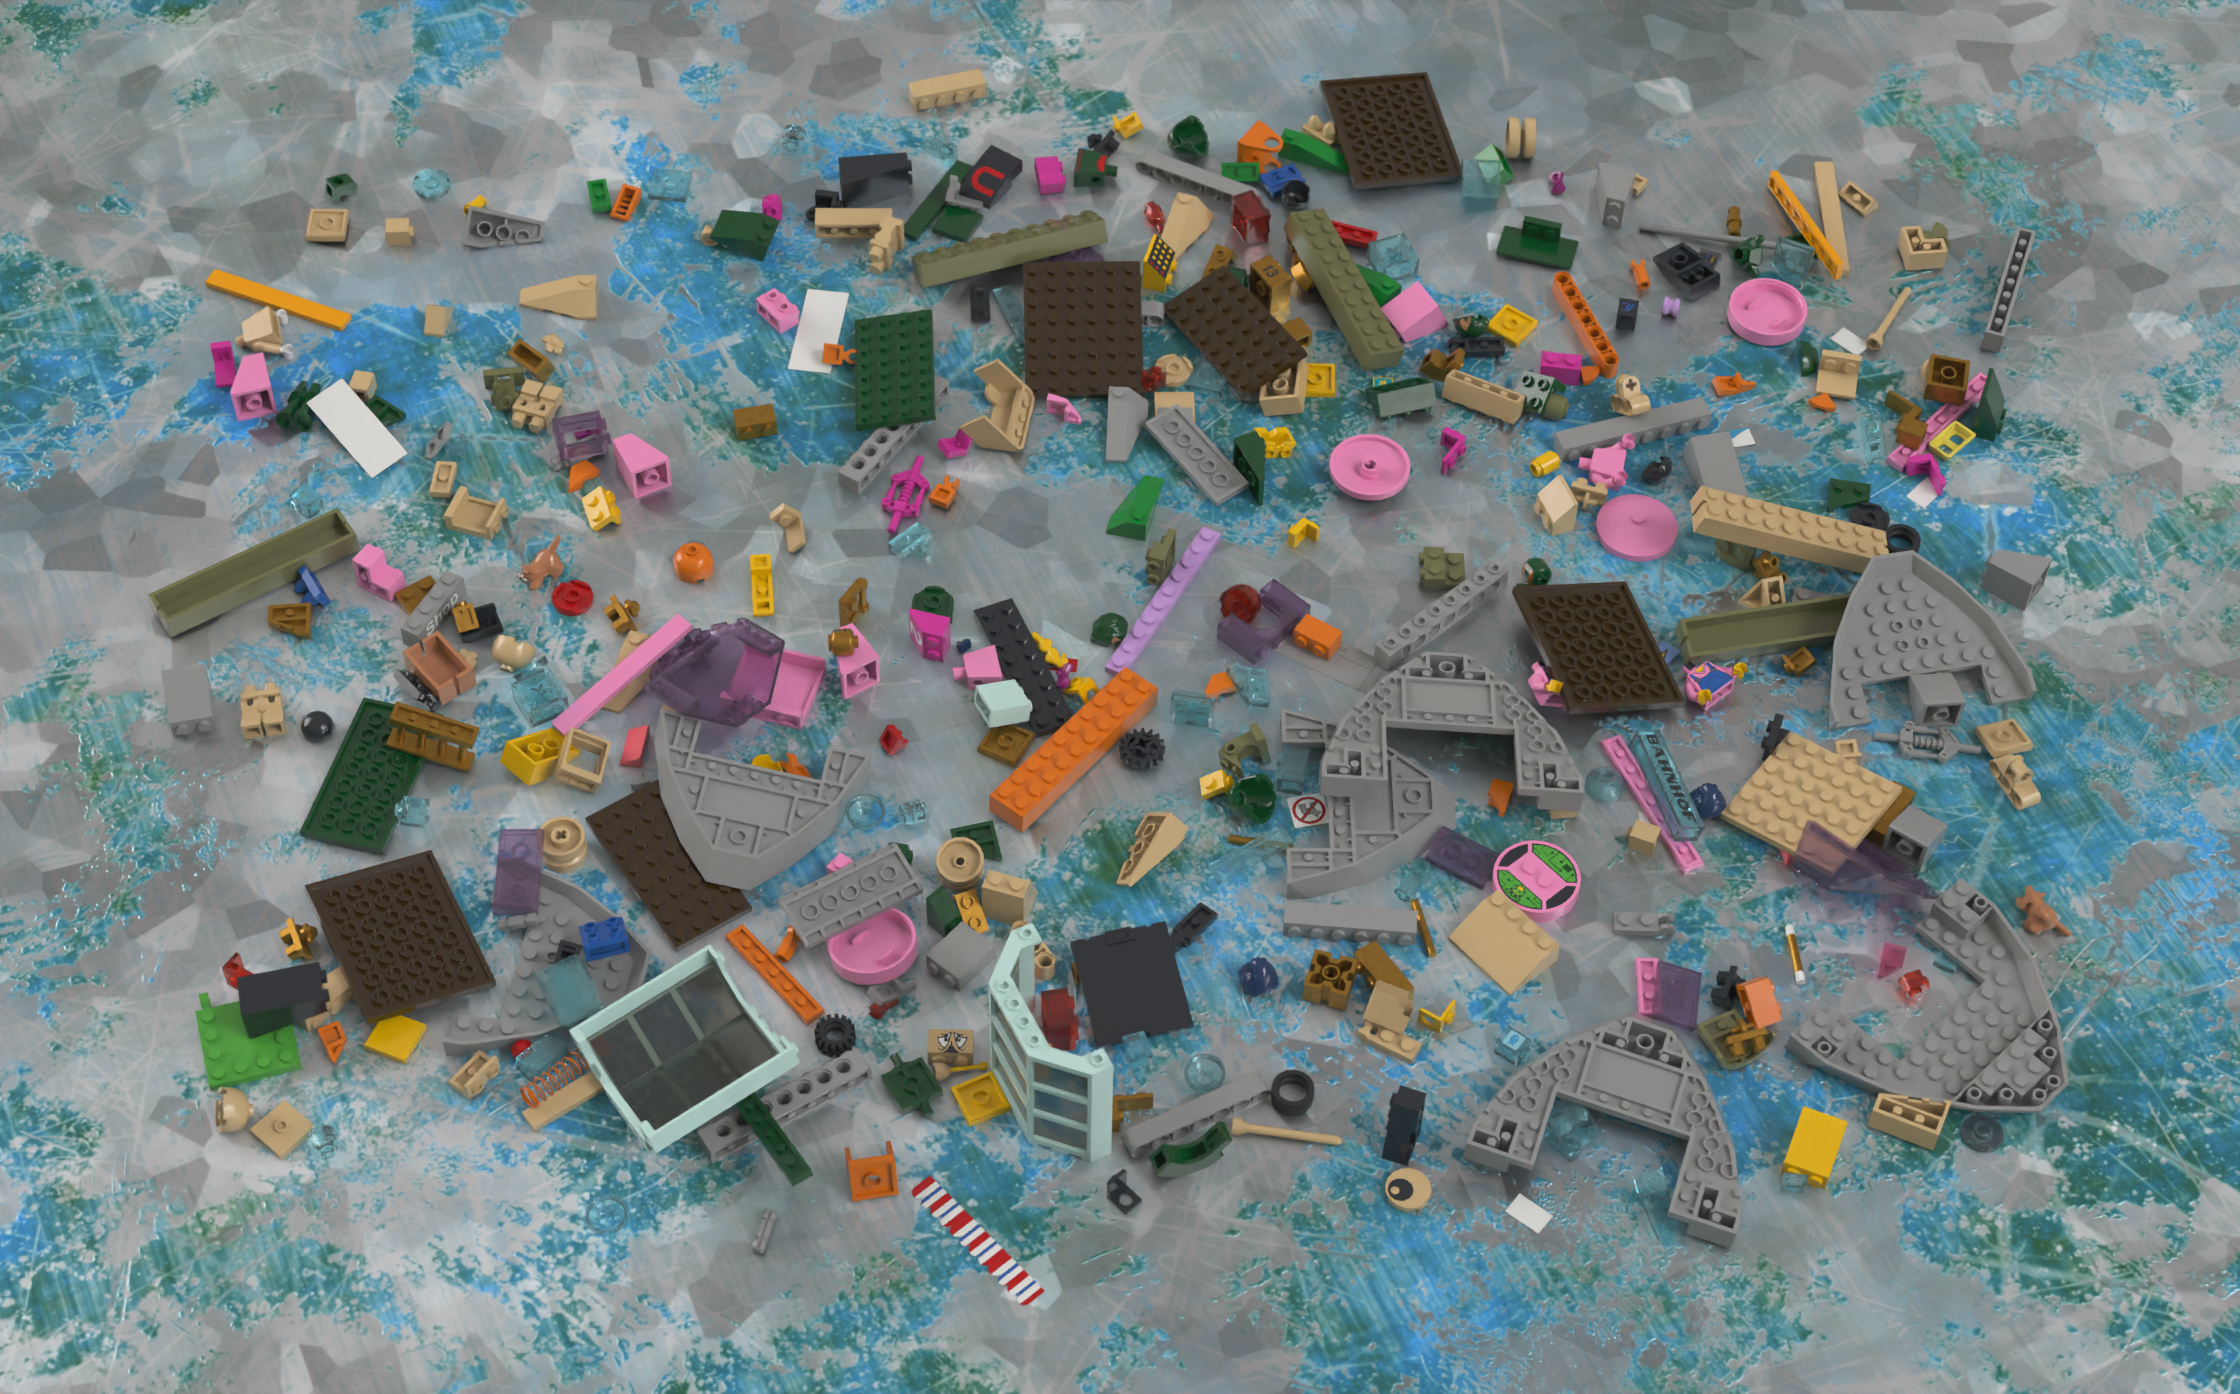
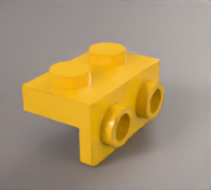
M599 486L581 499L591 529L597 532L611 521L617 525L622 524L621 512L616 506V498L610 490L607 491L602 486Z

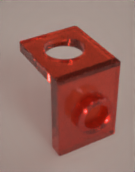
M237 952L222 967L227 984L238 990L237 977L254 974L244 968L241 956Z

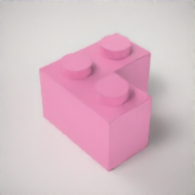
M367 543L352 559L359 587L390 603L395 599L394 593L406 587L404 573L397 568L394 569L387 565L385 553L381 548Z

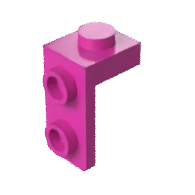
M231 341L210 343L214 360L216 387L232 386L236 372Z
M1447 426L1442 430L1440 445L1450 449L1442 460L1441 472L1443 474L1449 468L1452 469L1458 457H1462L1467 449L1466 436Z
M1932 454L1908 457L1905 468L1907 476L1927 473L1937 496L1942 495L1943 488L1946 486V480L1944 475H1941L1938 462L1934 460Z

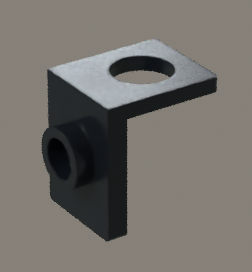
M1124 1168L1107 1181V1198L1125 1215L1142 1203V1199L1127 1186V1171ZM1123 1195H1129L1132 1197L1133 1202L1130 1205H1123L1119 1199Z

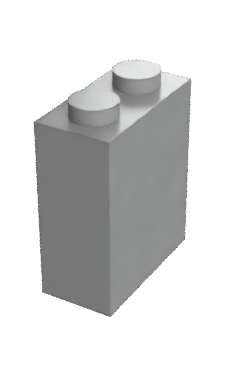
M961 921L926 955L927 969L933 975L941 977L949 987H954L961 991L995 959V945Z

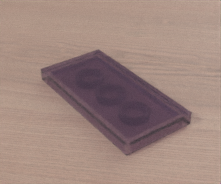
M500 829L493 903L494 916H518L529 913H536L538 916L545 835L543 829Z

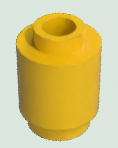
M1549 450L1532 460L1529 464L1530 470L1535 477H1543L1559 468L1560 458L1557 453Z

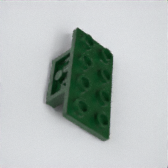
M1525 216L1522 229L1504 226L1496 254L1571 270L1579 241L1560 237L1562 223Z

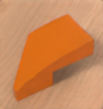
M1736 372L1734 377L1714 376L1712 380L1718 396L1742 393L1753 389L1756 385L1752 380L1747 382L1742 379L1741 374Z
M587 460L572 466L568 479V492L572 493L582 489L583 483L598 477L600 470Z
M1230 671L1214 674L1211 676L1201 700L1203 702L1217 700L1220 694L1236 692L1240 685Z
M1494 778L1488 793V805L1499 810L1498 815L1504 818L1515 783Z
M339 1020L317 1029L332 1064L337 1062L347 1044V1039Z

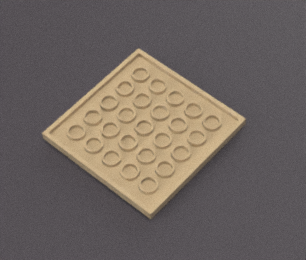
M1790 731L1776 747L1772 755L1765 760L1726 806L1724 811L1721 812V819L1834 876L1901 794L1902 787Z

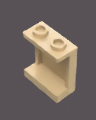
M460 486L444 514L446 529L492 540L495 533L499 532L502 520L507 517L509 507L507 506L506 498L501 497L499 502L496 503L469 496L467 487Z

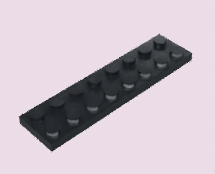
M1010 598L973 610L974 617L988 645H995L999 665L1006 680L1015 679L1018 685L1022 687L1027 699L1032 703V712H1030L1028 723L1036 738L1058 731L1073 714L1060 689L1055 686L1056 681L1013 599Z

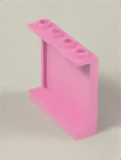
M745 640V652L727 692L722 691L720 695L721 710L801 730L825 676V659L802 654L798 651L781 649L777 646L764 645L756 641Z

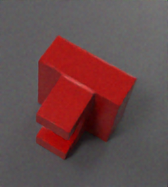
M894 724L887 725L879 738V742L889 755H895L898 750L905 748L909 742L903 738L902 731L898 730Z

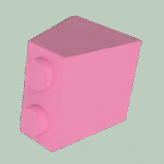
M1419 281L1381 307L1389 324L1392 325L1397 338H1402L1405 343L1449 325L1439 306Z
M263 352L243 356L230 394L238 422L277 413Z
M632 433L612 440L616 467L634 499L672 486L668 456Z
M853 623L839 628L852 629L854 636L858 635L859 648H854L852 656H836L844 700L881 682L879 655Z

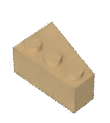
M1879 1093L1867 1126L1934 1150L1952 1101L1944 1100V1103L1930 1101V1098L1915 1100L1908 1099V1096Z

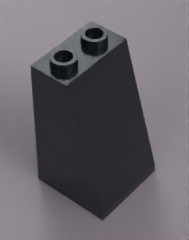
M907 152L838 157L842 208H860L909 193V185H913L912 173L909 174V171H912V162L907 159Z
M319 962L237 977L240 1012L249 1039L327 1012L326 1002H330L328 988L325 989L324 984L328 983L326 970H321Z

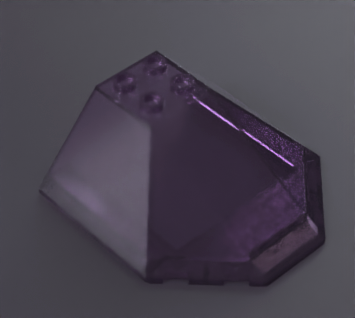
M744 617L737 619V623L728 625L727 622L711 625L709 630L702 631L701 628L690 631L658 659L657 665H653L649 674L650 681L645 683L644 691L683 716L736 728L744 725L755 714L761 713L766 706L771 704L785 641Z
M1808 820L1806 822L1792 866L1797 868L1795 872L1806 879L1807 877L1815 881L1813 884L1823 891L1827 889L1829 891L1837 890L1922 899H1938L1940 897L1934 890L1932 893L1929 891L1931 886L1923 879H1916L1918 874L1866 838L1855 849L1816 821Z

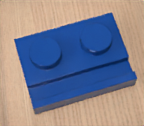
M1293 163L1261 174L1259 177V181L1271 193L1272 198L1282 195L1285 184L1290 180H1299L1306 184L1305 178H1302V174Z

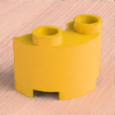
M1265 427L1253 429L1266 442L1265 458L1267 459L1287 458L1292 454V449L1297 444L1287 427H1275L1269 432Z

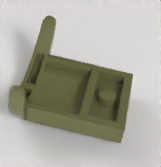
M1716 538L1715 549L1724 562L1740 570L1756 569L1752 561L1754 560L1757 548Z
M1736 1009L1706 1020L1696 1026V1031L1714 1054L1717 1063L1725 1070L1738 1069L1758 1059L1771 1045L1775 1032L1770 1031L1765 1037L1766 1049L1764 1051L1753 1053L1751 1043L1749 1042L1744 1044L1746 1054L1733 1058L1729 1048H1724L1723 1041H1726V1037L1739 1034H1731L1730 1028L1737 1026V1019L1742 1018Z

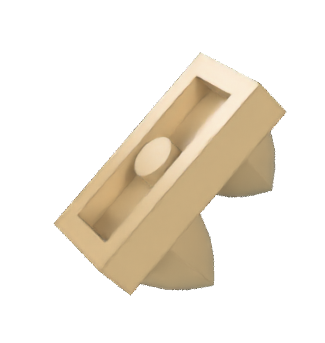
M1313 115L1302 126L1303 133L1314 137L1330 147H1334L1338 143L1336 131L1331 121L1324 124L1317 115Z

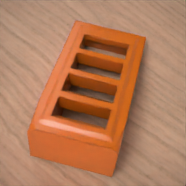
M623 184L609 216L628 222L642 198L641 189ZM619 211V212L626 213V214H625V216H624V215L617 214V212Z

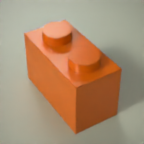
M1306 614L1294 628L1293 643L1329 661L1342 644V631Z
M1757 977L1736 985L1747 1023L1752 1022L1754 1029H1760L1782 1020L1780 1015L1781 1007L1774 996L1775 988L1768 977Z

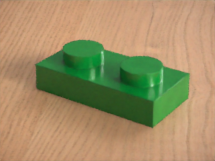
M1259 162L1221 163V176L1237 182L1259 181Z
M606 179L587 181L593 213L611 211Z

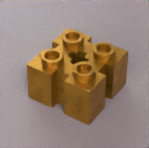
M1315 949L1310 963V971L1308 970L1304 982L1302 1000L1320 1004L1322 999L1329 1001L1328 1006L1346 1010L1351 988H1353L1357 974L1358 959L1341 955L1340 960L1332 958V953Z

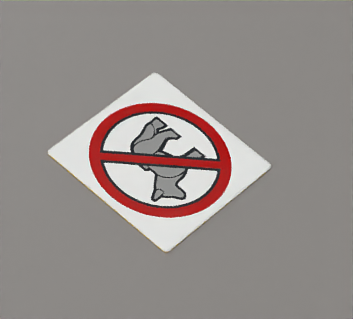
M1315 793L1287 798L1295 828L1328 823V808L1324 795Z

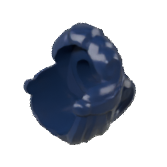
M1704 783L1697 789L1692 790L1687 796L1690 812L1693 813L1694 818L1696 817L1699 820L1720 817L1721 812L1727 806L1726 800L1716 784Z
M1265 957L1251 959L1238 971L1243 993L1250 996L1271 992L1279 984V977L1274 966Z

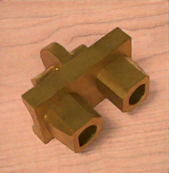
M1764 550L1758 558L1752 561L1756 568L1753 571L1755 578L1761 577V579L1782 575L1783 584L1788 580L1786 573L1780 572L1777 567L1779 565L1777 556L1771 555L1770 551Z
M615 595L609 597L612 603L603 610L610 620L620 616L619 619L612 623L617 633L620 635L628 629L637 631L638 629L630 616L633 618L638 616L640 610L639 603L627 599L624 601L625 605L623 606Z
M292 917L287 919V927L279 932L285 944L292 941L294 943L285 948L287 956L292 961L302 956L306 960L311 959L313 955L309 944L314 943V939L318 935L317 928L309 926L307 923H304L302 926L295 924Z
M1741 1018L1737 1019L1736 1027L1730 1028L1731 1034H1739L1726 1037V1041H1723L1724 1048H1729L1733 1058H1737L1746 1054L1745 1043H1751L1753 1053L1764 1051L1766 1049L1765 1036L1768 1033L1766 1027L1747 1032V1030L1754 1029L1753 1023L1745 1024Z

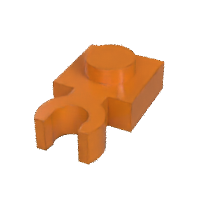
M824 343L822 363L842 365V360H846L849 364H855L854 360L849 359V354L856 353L857 350L849 349L845 352L843 351L844 345Z
M946 475L944 485L939 483L936 485L929 496V502L947 509L956 496V490L959 488V479L957 478L955 482L950 483V475Z

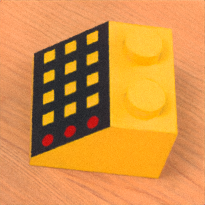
M1153 234L1143 260L1142 288L1165 293L1167 285L1170 286L1172 283V272H1176L1178 261H1175V252L1155 234Z

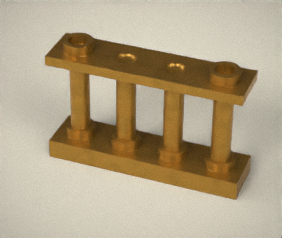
M396 701L389 718V723L397 725V728L393 727L386 747L469 773L476 753L468 751V748L473 749L479 734V727ZM406 729L418 732V735L407 732ZM426 735L438 738L439 741L426 738ZM447 742L457 744L460 746L459 748L448 745Z

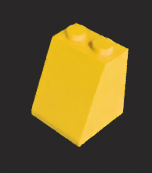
M1803 1106L1781 1174L1785 1176L1799 1175L1803 1178V1182L1808 1183L1812 1187L1825 1190L1848 1122Z

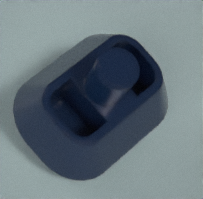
M970 639L957 642L956 647L960 654H963L972 647Z

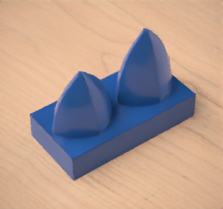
M305 565L298 569L301 577L297 580L293 591L304 592L309 590L300 603L311 602V606L321 603L325 607L331 602L316 575Z

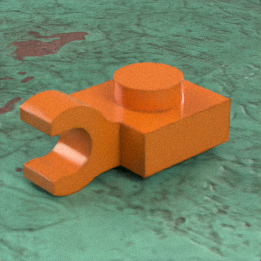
M786 753L788 763L786 761L779 762L780 766L787 773L813 778L805 765L799 764L795 754Z

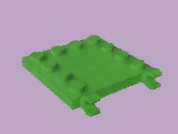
M208 992L199 994L202 1010L195 1011L211 1091L218 1090L220 1087H230L302 1069L293 1024L249 1039L241 1017L239 1001L212 1007Z

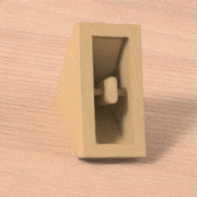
M437 304L427 305L424 335L444 338L454 307Z

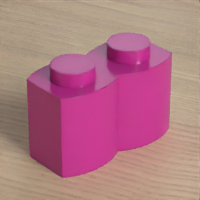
M1057 156L1034 158V170L1040 194L1063 192V186H1066V177L1061 174L1063 172L1062 161H1058Z

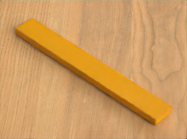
M1771 171L1768 181L1769 189L1835 280L1841 279L1844 263L1778 171Z
M215 269L205 281L207 287L266 307L269 306L275 310L283 309L287 314L341 332L352 319L349 313Z

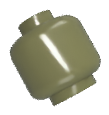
M1551 392L1542 416L1554 421H1560L1561 418L1565 419L1570 406L1567 403V398Z

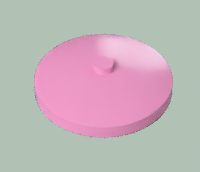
M1362 434L1347 438L1336 446L1330 457L1329 471L1335 485L1347 495L1361 500H1382L1397 494L1407 484L1410 475V460L1406 451L1395 441L1380 435Z
M1627 494L1615 497L1602 506L1597 515L1595 530L1598 540L1611 554L1629 561L1644 562L1655 560L1669 552L1676 541L1678 526L1674 514L1662 502L1645 495Z

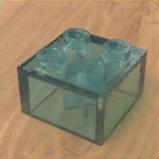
M1404 233L1368 243L1367 259L1374 271L1388 275L1395 281L1418 275L1419 257Z
M550 668L511 683L513 700L531 729L555 719L569 707L568 697Z

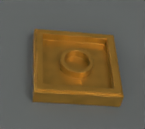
M1014 724L992 727L977 747V752L1015 768L1035 739V733Z

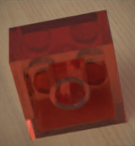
M1253 190L1232 196L1230 224L1246 247L1250 248L1268 242L1271 214L1269 209L1265 208L1262 204L1261 198Z
M1067 987L1041 991V1019L1046 1041L1052 1044V1048L1062 1051L1075 1050V1041L1079 1040L1078 1015H1074V997L1069 996Z

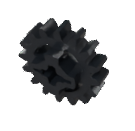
M1144 728L1141 729V732L1133 729V734L1126 732V738H1121V744H1119L1120 759H1125V765L1131 763L1132 769L1138 766L1140 771H1143L1144 767L1151 770L1152 764L1159 766V761L1164 760V739H1160L1159 733L1153 735L1152 729L1148 732H1145Z

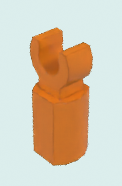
M1641 259L1639 265L1635 264L1634 260H1631L1630 269L1633 271L1638 289H1648L1651 282L1645 268V260Z
M792 925L788 926L787 936L783 938L774 954V957L782 963L789 962L798 946L797 942L800 941Z

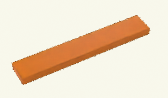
M743 924L725 935V940L806 1026L825 1014V1010Z

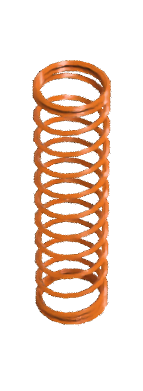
M599 1035L590 1041V1044L600 1054V1060H603V1056L610 1055L609 1044L602 1036ZM596 1039L605 1046L607 1053L600 1048ZM578 1047L576 1052L569 1053V1058L563 1057L562 1063L556 1062L555 1068H548V1073H541V1078H534L533 1083L529 1082L520 1089L521 1096L528 1106L536 1108L540 1104L534 1092L528 1088L530 1084L534 1085L537 1094L542 1100H547L544 1091L535 1084L537 1079L541 1080L544 1089L549 1095H554L551 1086L542 1079L544 1074L548 1075L555 1089L561 1090L559 1082L549 1074L550 1069L555 1070L562 1084L568 1085L566 1077L556 1068L557 1064H561L566 1075L571 1080H575L571 1069L563 1063L564 1059H568L573 1070L578 1075H582L579 1065L570 1058L571 1054H576L580 1065L585 1070H589L586 1060L577 1053ZM579 1057L584 1061L587 1068L581 1063ZM572 1062L577 1066L580 1073L574 1068ZM565 1067L569 1070L573 1078L567 1073ZM558 1073L561 1074L566 1083H564V1081L560 1078ZM552 1079L557 1083L559 1088L555 1086ZM545 1084L549 1087L552 1093L548 1091ZM537 1088L542 1092L544 1098L540 1095ZM524 1090L527 1091L528 1096H529V1098L531 1099V1101L527 1098V1096H526Z

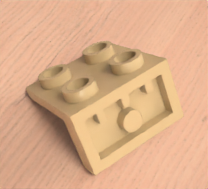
M1823 349L1818 367L1815 393L1820 395L1827 393L1828 396L1854 400L1862 355Z

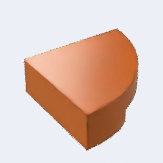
M1599 365L1581 367L1580 376L1583 386L1590 385L1599 376Z
M1827 393L1809 399L1808 404L1814 409H1822L1825 412H1834L1836 410V405Z

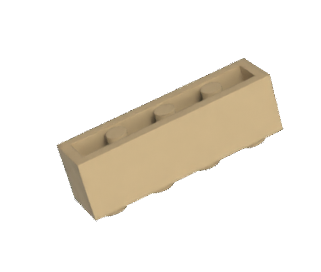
M980 68L908 83L909 98L914 111L986 97V82Z
M816 208V238H875V234L879 232V226L886 215L893 217L892 208Z
M1453 369L1445 378L1441 397L1448 399L1450 402L1465 405L1468 409L1483 412L1487 416L1502 419L1505 423L1514 424L1521 417L1526 396Z
M340 966L327 975L328 983L324 984L325 989L328 988L330 1002H326L327 1012L298 1022L306 1031L310 1032L314 1028L320 1027L324 1020L331 1015L337 1014L347 1002L355 1000Z

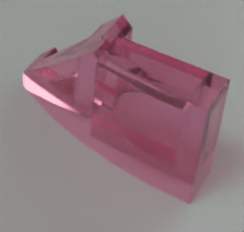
M1884 943L1877 979L1885 978L1902 970L1907 947Z

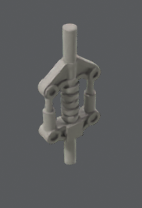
M1906 721L1899 735L1877 731L1873 733V740L1898 743V748L1902 752L1901 756L1905 760H1909L1912 757L1921 759L1932 758L1937 759L1940 764H1945L1958 752L1978 755L1981 752V746L1960 744L1947 727H1941L1939 730L1928 729L1926 726L1915 725L1912 721ZM1913 733L1926 735L1927 733L1937 734L1940 739H1930V737L1924 738L1923 736L1919 738V736L1916 735L1913 737ZM1919 746V748L1925 747V749L1931 748L1932 750L1936 748V750L1940 751L1942 749L1939 754L1927 753V751L1914 750L1913 747Z

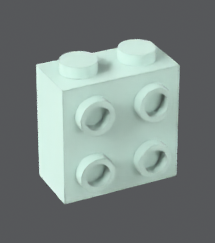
M1015 679L977 685L975 688L974 704L990 728L1029 721L1032 703L1027 699L1022 687L1018 685Z

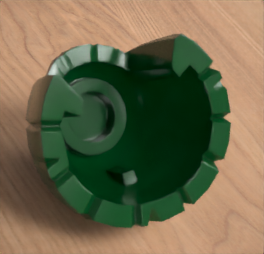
M1190 115L1178 122L1170 130L1167 136V143L1174 154L1188 159H1198L1207 156L1209 141H1207L1208 136L1206 130H1203L1202 122L1196 116Z
M1262 773L1242 778L1229 788L1227 792L1228 805L1243 820L1255 824H1265L1270 820V815H1273L1272 812L1276 805L1274 804L1276 802V793L1273 790L1274 785L1270 778Z

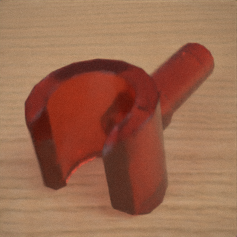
M895 999L883 1006L873 1003L869 1007L871 1010L869 1015L879 1020L883 1017L885 1011L898 1005L899 1000Z

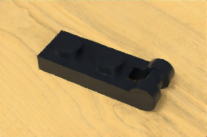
M1503 337L1451 338L1448 341V346L1451 349L1450 354L1459 347H1464L1461 348L1465 351L1464 357H1495L1505 355Z

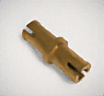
M1731 206L1728 209V235L1740 237V228L1742 226L1740 208Z

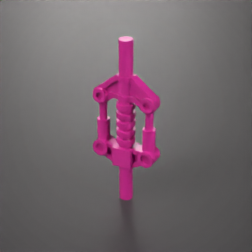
M921 455L916 456L911 470L892 475L891 488L887 491L885 498L881 500L882 510L888 511L893 515L887 530L890 534H895L901 518L904 519L910 516L916 518L920 515V506L924 499V492H927L930 488L929 482L919 472L924 457ZM904 484L898 500H892L896 486ZM917 486L920 489L919 495L916 496L913 504H908L914 487Z

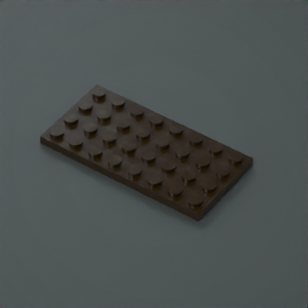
M1225 265L1164 304V315L1242 399L1308 356L1306 350Z
M659 779L585 818V823L675 952L682 950L752 911V906L740 889L705 881L679 841L660 795Z

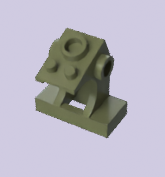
M523 366L483 370L485 389H493L494 392L491 394L492 406H496V411L511 410L519 397V391H516V386H523L525 383ZM510 376L509 379H498V377Z
M1257 722L1248 725L1249 732L1226 742L1218 751L1220 765L1226 771L1231 770L1235 778L1238 776L1245 778L1242 773L1241 762L1246 757L1258 756L1263 763L1271 760L1265 736Z

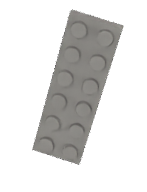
M1178 404L1145 422V428L1216 507L1249 488V482Z

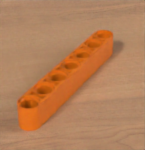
M1564 271L1557 272L1553 279V295L1594 365L1600 366V375L1607 379L1614 378L1617 375L1619 357L1571 275Z

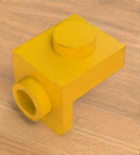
M1136 111L1120 121L1116 116L1112 117L1115 123L1112 125L1117 134L1121 133L1124 139L1144 128Z
M1303 517L1296 525H1292L1287 532L1288 545L1295 548L1305 537L1316 542L1319 539V526Z
M1222 769L1199 778L1201 796L1205 800L1223 792L1227 794L1229 788L1235 784L1233 778L1230 775L1228 776Z

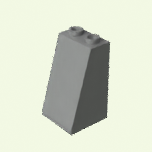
M1726 431L1691 437L1682 456L1696 491L1701 486L1748 497L1730 432Z

